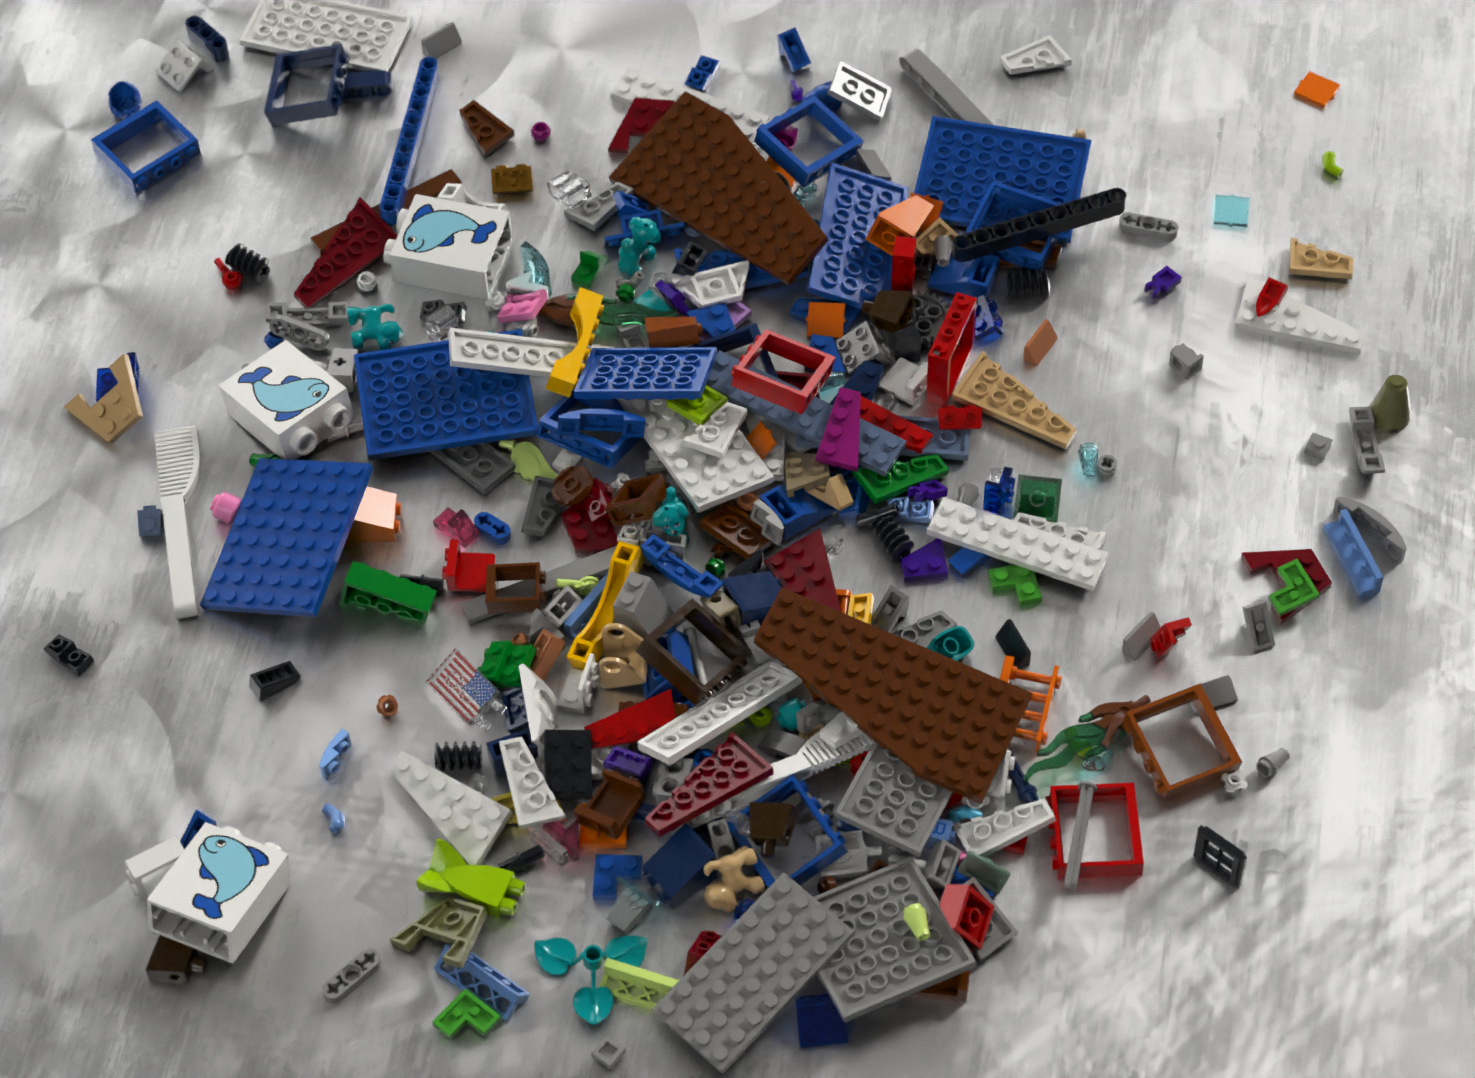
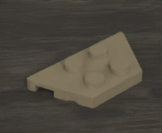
M785 451L787 498L793 497L794 491L804 488V491L807 492L816 487L827 485L830 478L829 465L816 462L817 454Z

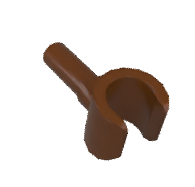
M717 542L710 552H715L713 558L721 559L724 553L735 551Z

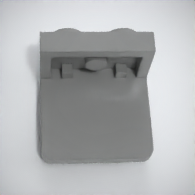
M867 320L835 341L845 373L848 375L856 371L864 360L870 362L875 358L885 366L892 362L889 356L891 351L882 339L884 338L883 332L879 327L875 328Z

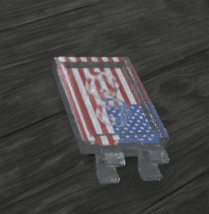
M456 648L452 650L425 681L466 724L471 726L475 722L485 731H488L493 725L483 716L490 707L500 714H503L508 708L496 697L500 691Z

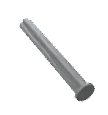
M1088 781L1080 782L1078 786L1081 791L1064 880V887L1070 889L1077 887L1093 793L1097 791V786Z

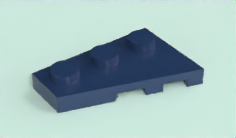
M864 360L842 388L861 392V396L874 402L885 371V365ZM837 395L833 398L830 404L834 405Z

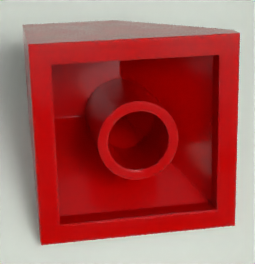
M946 884L939 904L951 929L976 949L981 950L995 906L970 885Z

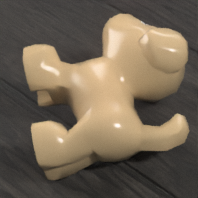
M743 846L733 854L723 856L716 861H710L704 866L703 871L706 876L713 870H718L722 875L721 881H714L706 886L704 898L710 908L731 913L737 906L735 893L743 889L753 894L764 892V883L761 877H754V873L745 875L741 869L743 864L753 865L757 863V856L752 848Z

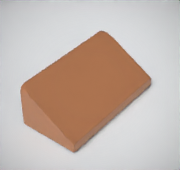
M1048 319L1043 321L1024 346V360L1036 366L1039 365L1058 339Z
M543 628L533 645L536 648V653L529 669L539 678L545 680L565 642Z

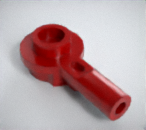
M216 258L214 264L223 274V285L228 290L240 288L243 280L241 274L236 271H230L221 258Z

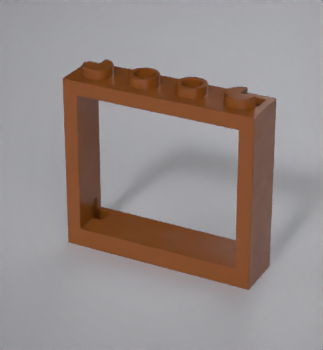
M1201 683L1126 712L1123 720L1124 730L1127 734L1131 735L1136 753L1141 754L1144 760V768L1148 774L1152 775L1155 790L1157 793H1161L1164 800L1219 779L1224 773H1234L1235 770H1239L1242 764L1239 754ZM1192 702L1225 764L1169 785L1138 722Z

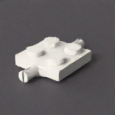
M862 830L841 833L847 842L843 845L847 853L820 872L821 876L826 875L836 880L867 875L868 856L882 855L881 845L867 847L863 840ZM828 835L815 836V854L801 855L803 865L834 845Z

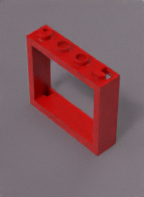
M956 292L928 354L926 403L939 407L949 404L974 348L976 297ZM934 351L940 352V355H936L933 353Z
M765 329L761 336L757 335L754 344L749 345L746 355L741 356L738 365L733 366L731 386L802 415L831 375L836 357ZM766 350L815 370V373L804 388L799 391L748 369L760 353Z
M1134 782L1095 784L1097 791L1093 793L1092 802L1124 801L1131 860L1081 862L1078 878L1142 876L1144 859ZM1079 785L1050 786V794L1045 796V800L1056 818L1055 822L1048 825V829L1053 831V835L1050 836V850H1055V856H1052V870H1057V879H1065L1068 864L1064 863L1058 804L1078 803L1081 791L1078 788Z

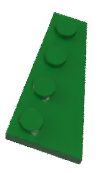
M936 454L913 458L911 462L906 463L896 461L886 477L870 469L862 470L861 468H858V472L853 471L852 475L872 501L878 504L907 492L909 487L917 486L918 483L939 479L948 475L949 468Z

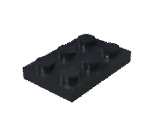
M544 730L545 781L556 800H590L592 798L591 730Z

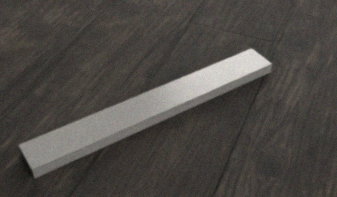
M617 546L547 571L546 584H542V589H545L546 596L553 594L554 591H558L559 588L555 585L556 579L580 580L586 576L599 577L607 574L610 560ZM535 579L523 580L498 589V598L534 597ZM486 594L461 603L469 624L496 615L488 614L485 603Z

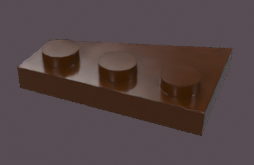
M475 100L459 110L460 117L485 157L515 136L512 128Z

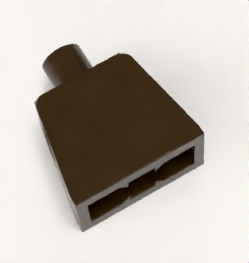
M881 290L877 293L874 301L865 300L863 302L862 311L869 313L871 322L875 327L895 334L896 331L906 327L916 303L911 291Z
M750 802V837L755 845L761 846L760 856L774 858L776 847H787L789 845L799 813L793 804Z
M159 935L146 967V973L149 981L186 984L189 982L192 971L205 973L207 959L198 958L197 949Z

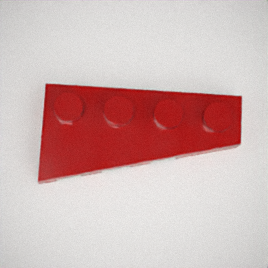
M863 396L860 397L861 419L906 440V449L922 454V451L933 438L932 433Z
M669 689L585 726L584 730H591V750L636 743L674 720L676 714L672 690Z

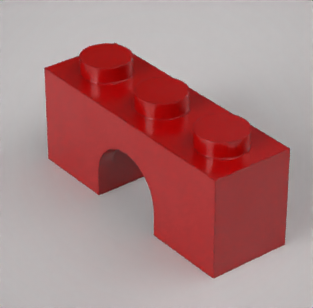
M895 237L892 255L891 291H911L913 293L917 238Z

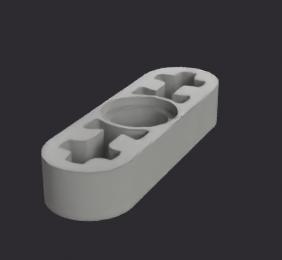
M1130 212L1123 213L1119 219V229L1125 233L1172 241L1178 235V224L1172 220ZM1145 224H1151L1154 226V228L1146 229L1143 226Z
M276 315L269 324L273 334L317 351L323 350L330 340L326 331L285 315ZM278 322H281V323H282V324H281V326L283 327L282 329L278 328V327H279V325L277 324ZM295 328H301L304 331V337H298L295 334ZM317 336L321 337V339H320V340L322 341L321 343H318V342H317V341H318V339H316Z
M372 948L363 950L326 981L322 988L325 1000L331 1004L341 1002L381 967L379 952ZM369 958L370 960H372L374 958V963H366V959ZM351 971L359 974L358 978L353 981L345 978L347 973ZM330 989H333V990H337V989H338V993L335 994V993L332 992V993L330 994V991H329V990H330Z

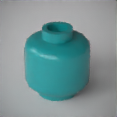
M793 698L779 706L778 711L780 715L776 716L782 728L787 727L791 732L797 730L796 712L807 706L804 700L800 701L798 698Z

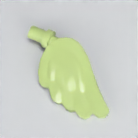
M511 439V441L500 440L499 447L512 451L511 462L516 467L514 472L520 473L523 479H530L534 482L535 475L554 480L558 476L533 443L528 441L516 443L515 439Z

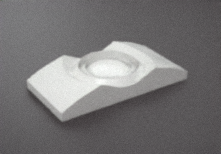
M521 664L518 666L531 740L544 751V730H562L557 725L558 715L556 706L558 699L541 678L526 665Z

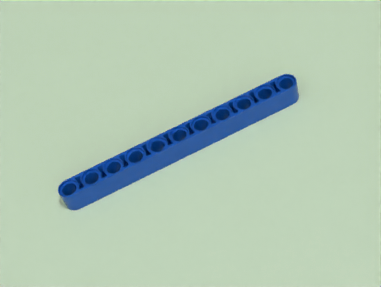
M425 57L420 61L380 202L381 218L388 226L397 224L398 214L403 208L439 78L438 61L433 57Z

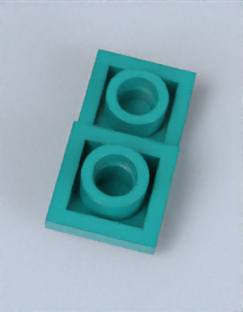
M650 289L633 301L635 306L644 312L647 317L676 316L671 308Z

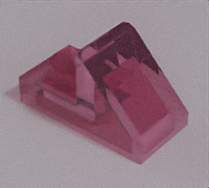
M447 507L433 520L436 528L450 538L459 540V544L464 548L480 535V531L463 509L456 513Z
M578 819L566 829L558 821L542 824L543 834L576 862L579 859L580 840Z

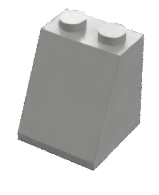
M630 571L613 604L614 623L625 625L643 639L674 614L652 578ZM615 629V635L624 634L621 630Z

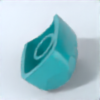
M956 626L939 633L926 648L958 661L973 650L974 641L966 628Z

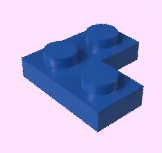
M596 854L593 900H617L618 880L642 881L643 855Z

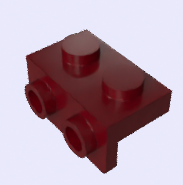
M596 477L593 479V487L589 495L583 500L590 519L594 523L603 517L610 520L605 508L613 499L612 495H614L612 488L608 484H603Z

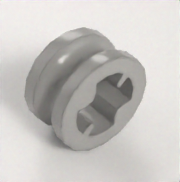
M1111 455L1101 456L1097 464L1098 473L1105 477L1115 474L1117 460Z

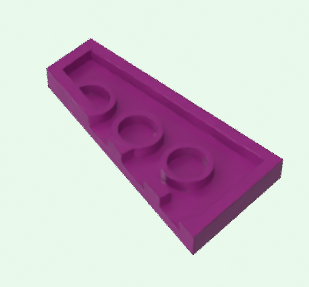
M842 387L839 388L816 455V462L858 472L861 392Z

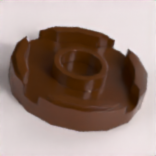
M571 466L561 471L553 482L555 484L554 489L552 488L553 497L564 506L576 505L583 501L593 487L591 473L583 466L576 468Z

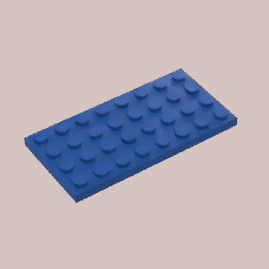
M835 163L831 164L819 221V227L829 241L812 259L806 292L862 309L863 302L865 300L874 301L879 291H891L892 256L865 239L881 211L907 200L909 187Z

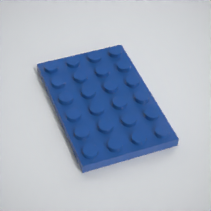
M593 348L574 389L575 399L695 400L701 398L714 365L717 348Z

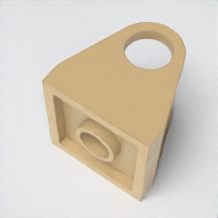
M606 624L602 628L604 656L599 662L600 683L603 689L646 683L648 662L635 651L643 641V638L623 624ZM611 629L621 630L624 634L611 635L607 631Z

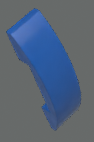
M612 409L576 410L558 416L557 435L579 436V430L618 431L622 433V437L644 438L645 418L633 413Z
M652 534L640 546L647 560L666 578L693 594L711 598L722 587V581L709 572L705 571L701 574L669 552L671 546L656 535Z

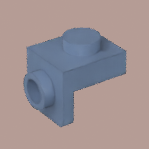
M156 505L143 506V510H137L139 537L162 535V510L156 509Z

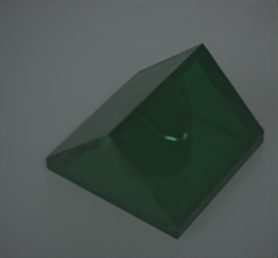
M1018 474L1014 518L1019 512L1046 518L1048 522H1057L1062 479Z

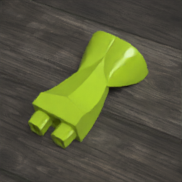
M437 838L429 870L424 872L416 881L419 891L458 893L471 903L485 907L488 915L499 919L502 914L514 915L517 901L509 898L511 894L522 897L526 890L525 882L516 879L512 871L487 865H466L463 858L452 845Z

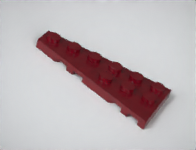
M359 197L352 211L350 210L343 224L339 226L311 271L305 276L294 292L295 299L304 308H312L384 255V248L388 239L396 240L398 235L361 197Z
M820 528L764 560L766 568L772 573L774 578L777 577L780 580L783 588L841 612Z
M731 732L727 736V740L723 744H719L715 748V752L709 758H705L684 779V783L671 792L672 795L666 801H662L645 817L646 826L660 838L774 774L773 767L737 735Z

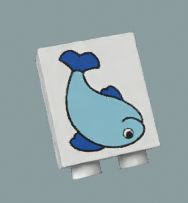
M415 194L409 210L402 208L398 214L396 228L399 234L396 240H387L383 259L385 263L392 266L394 282L488 300L513 239L509 211Z
M287 340L218 385L228 415L281 459L295 460L301 455L309 454L318 443L334 432L345 429L350 421L355 418L347 388Z
M205 822L147 898L149 930L234 963L290 885L288 854L277 844L271 842L261 844L245 838L240 831L233 827L219 828Z

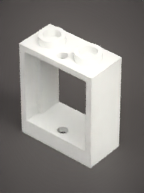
M177 835L125 861L128 870L124 871L129 881L128 884L134 896L139 894L143 902L147 900L185 850Z

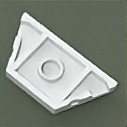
M746 260L698 272L694 276L686 275L672 279V286L698 308L724 302L730 304L742 301L749 271V261Z

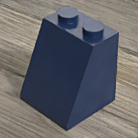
M770 571L722 579L723 592L739 607L741 624L745 625L758 620L761 626L782 587L780 580L777 577L774 578Z
M685 823L643 865V881L649 888L653 887L658 898L663 904L667 903L674 909L717 879V870H713L708 876L703 871L707 863L716 861V854Z

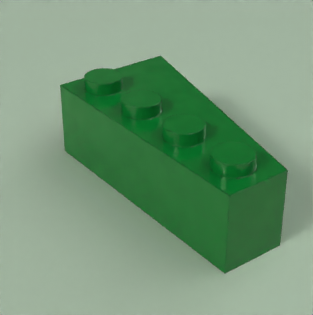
M353 561L343 584L339 604L347 606L348 602L357 604L359 609L366 610L367 607L376 608L378 613L387 615L394 612L400 618L426 623L437 591L429 586L411 582L407 578L391 575L385 570H377L365 563Z

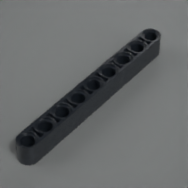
M1121 188L1109 189L958 235L953 241V258L958 262H967L1120 215L1125 211L1126 192Z

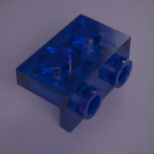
M985 294L977 297L975 339L977 341L994 331L1000 336L1004 334L1002 328L1004 325L1003 320L996 311L998 306L994 299H989Z
M1004 467L999 483L988 480L985 482L984 510L1004 514L1008 503L1012 504L1015 493L1013 488L1016 478L1012 477L1013 468Z

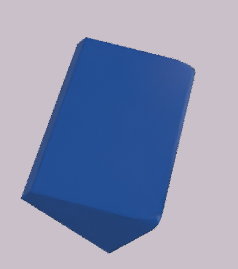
M855 478L847 479L846 485L853 499V504L839 511L838 514L840 516L856 518L858 514L867 511L870 497Z

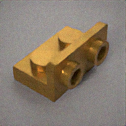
M517 164L515 167L507 168L506 165H499L495 169H491L493 194L533 192L531 166Z

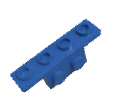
M660 209L620 216L622 234L604 237V245L617 247L621 245L625 238L632 239L633 234L629 228V222L634 217L654 220L661 237L665 234H670V236L680 235L685 230V222L663 226Z

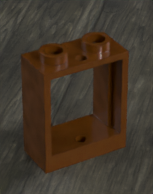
M662 473L628 480L623 484L605 508L614 527L651 519L653 513L657 511L662 501L666 498L668 485Z
M540 562L487 565L485 603L488 614L533 612L536 608L542 611V603L546 602L545 589H542V584H546V572L541 570ZM535 579L534 597L498 598V581Z

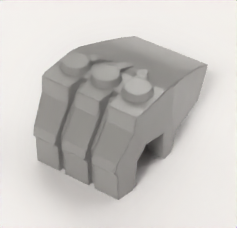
M627 887L616 900L606 920L623 932L628 933L634 926L642 923V916L646 911L651 912L652 902L634 889Z

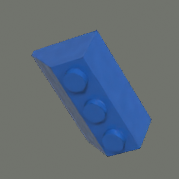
M675 629L659 644L694 675L689 637ZM648 663L646 683H643L645 700L669 689L672 690L673 699L675 697L679 699L684 696Z

